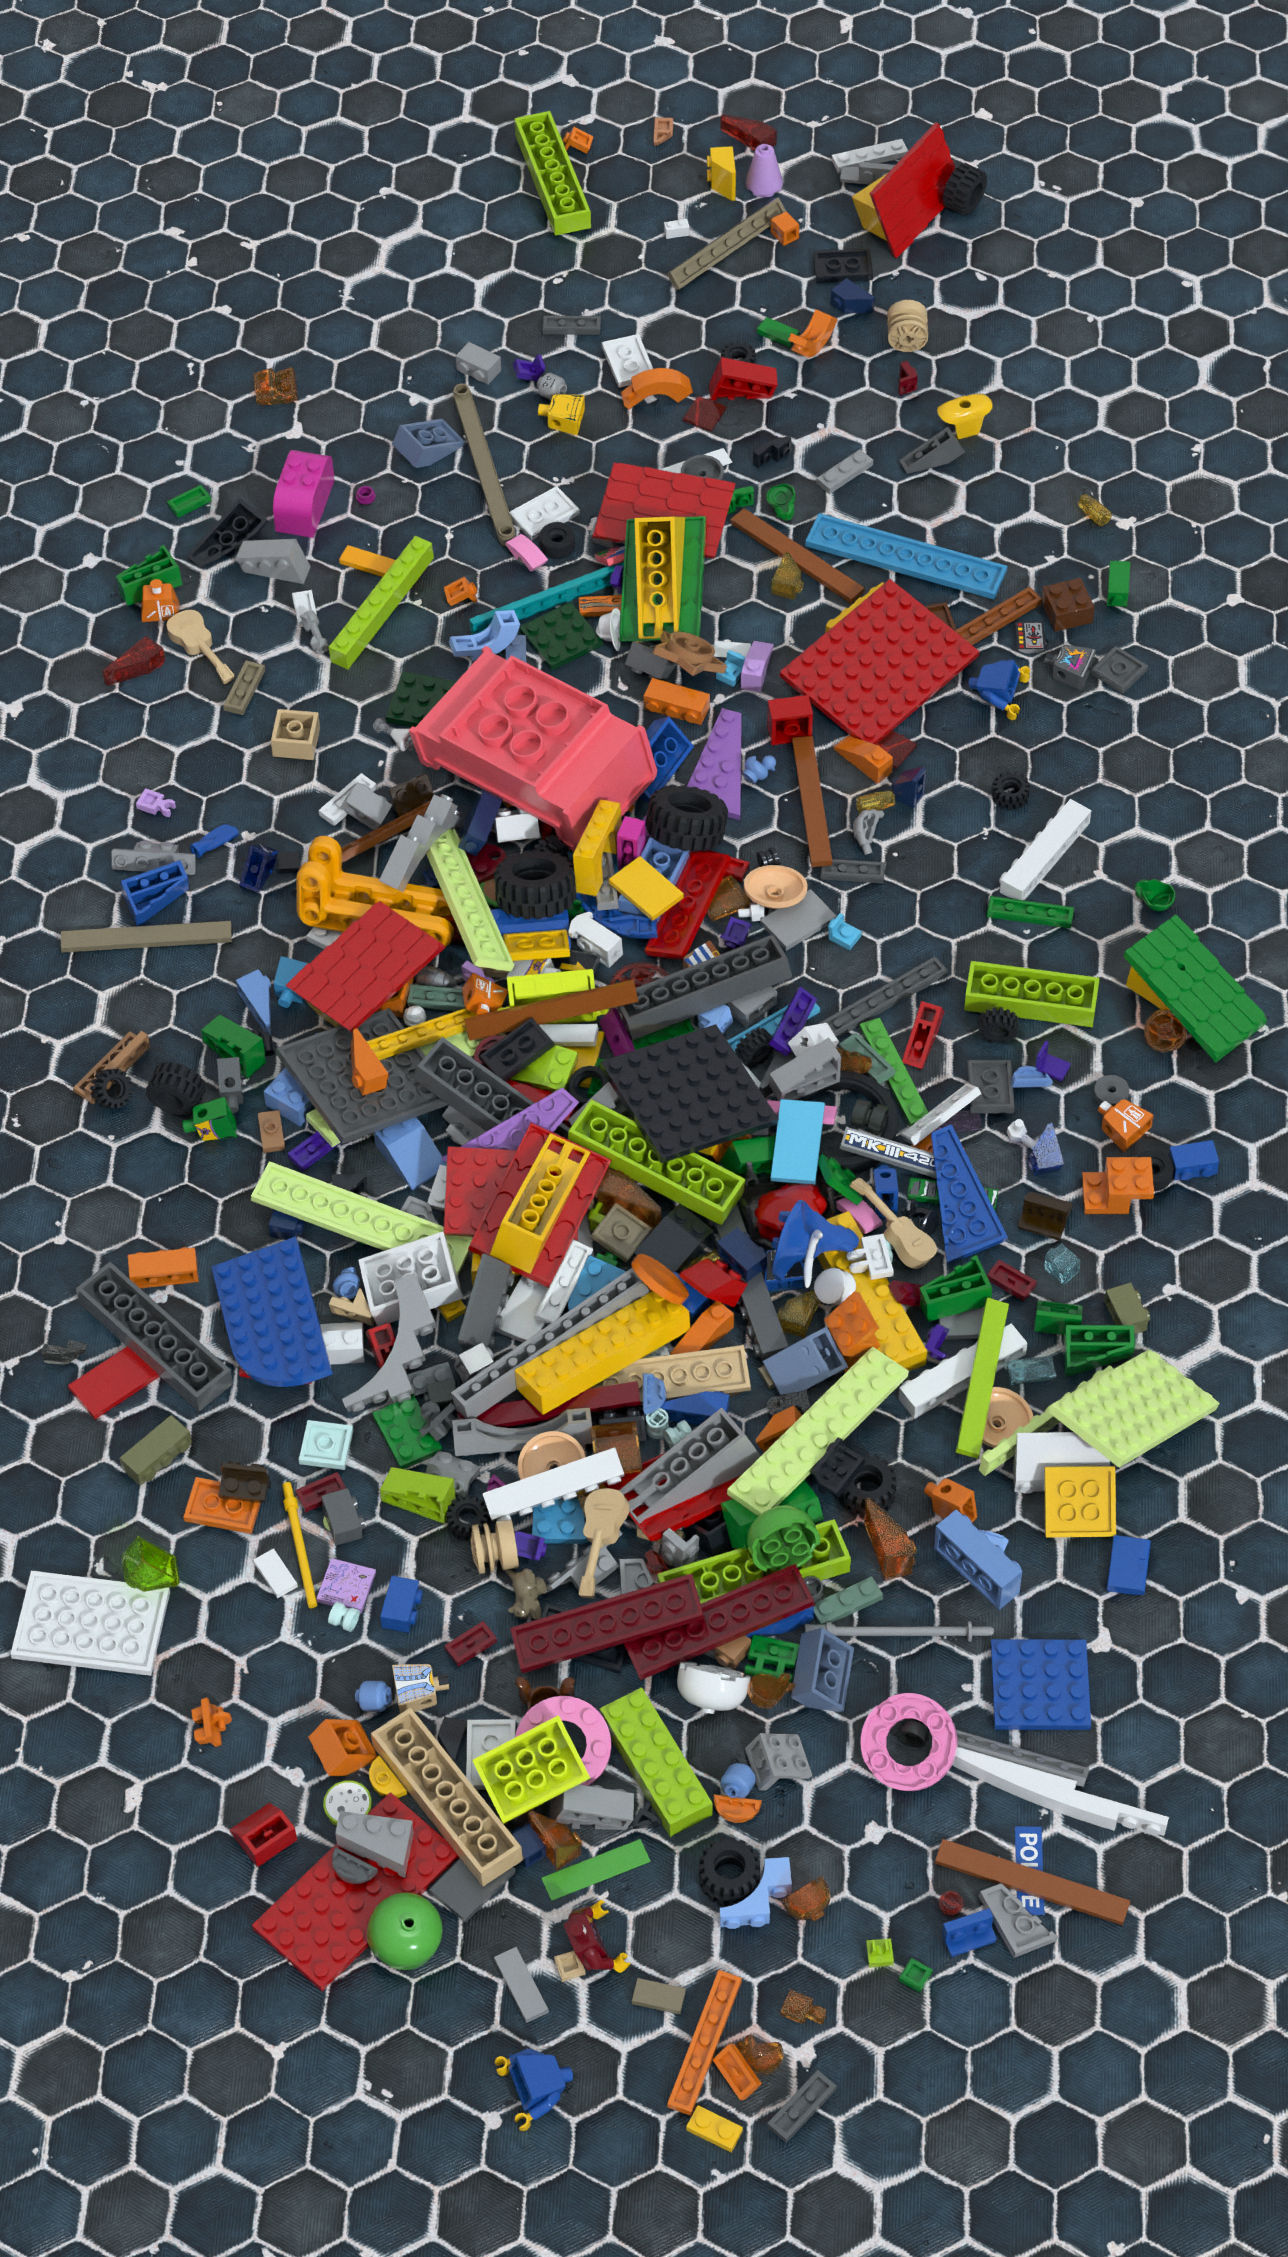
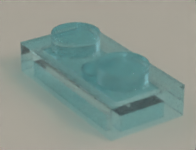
M1052 1355L1007 1361L1006 1367L1011 1385L1056 1379Z

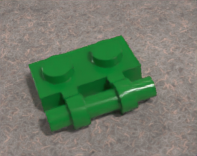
M753 1635L748 1660L756 1661V1665L746 1664L745 1674L753 1675V1678L761 1679V1677L772 1679L775 1683L782 1684V1682L792 1683L793 1674L785 1673L784 1671L785 1668L795 1669L800 1644ZM764 1663L776 1665L777 1670L763 1668Z

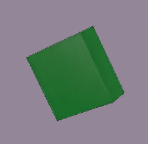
M911 1958L901 1973L899 1981L921 1993L932 1975L933 1969Z

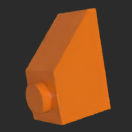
M792 1406L775 1414L756 1438L757 1445L764 1453L802 1416L797 1408Z

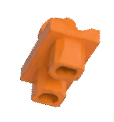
M208 1698L201 1699V1706L191 1710L194 1722L196 1724H204V1727L194 1731L195 1740L200 1745L211 1743L215 1747L222 1745L220 1731H225V1725L232 1721L231 1714L224 1712L223 1707H217L209 1703Z

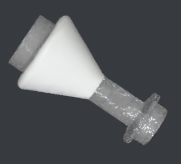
M377 718L373 724L375 732L380 733L383 731L390 735L401 751L406 749L412 750L415 747L409 729H395L386 724L385 718Z

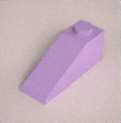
M753 642L742 668L741 689L761 692L774 644Z

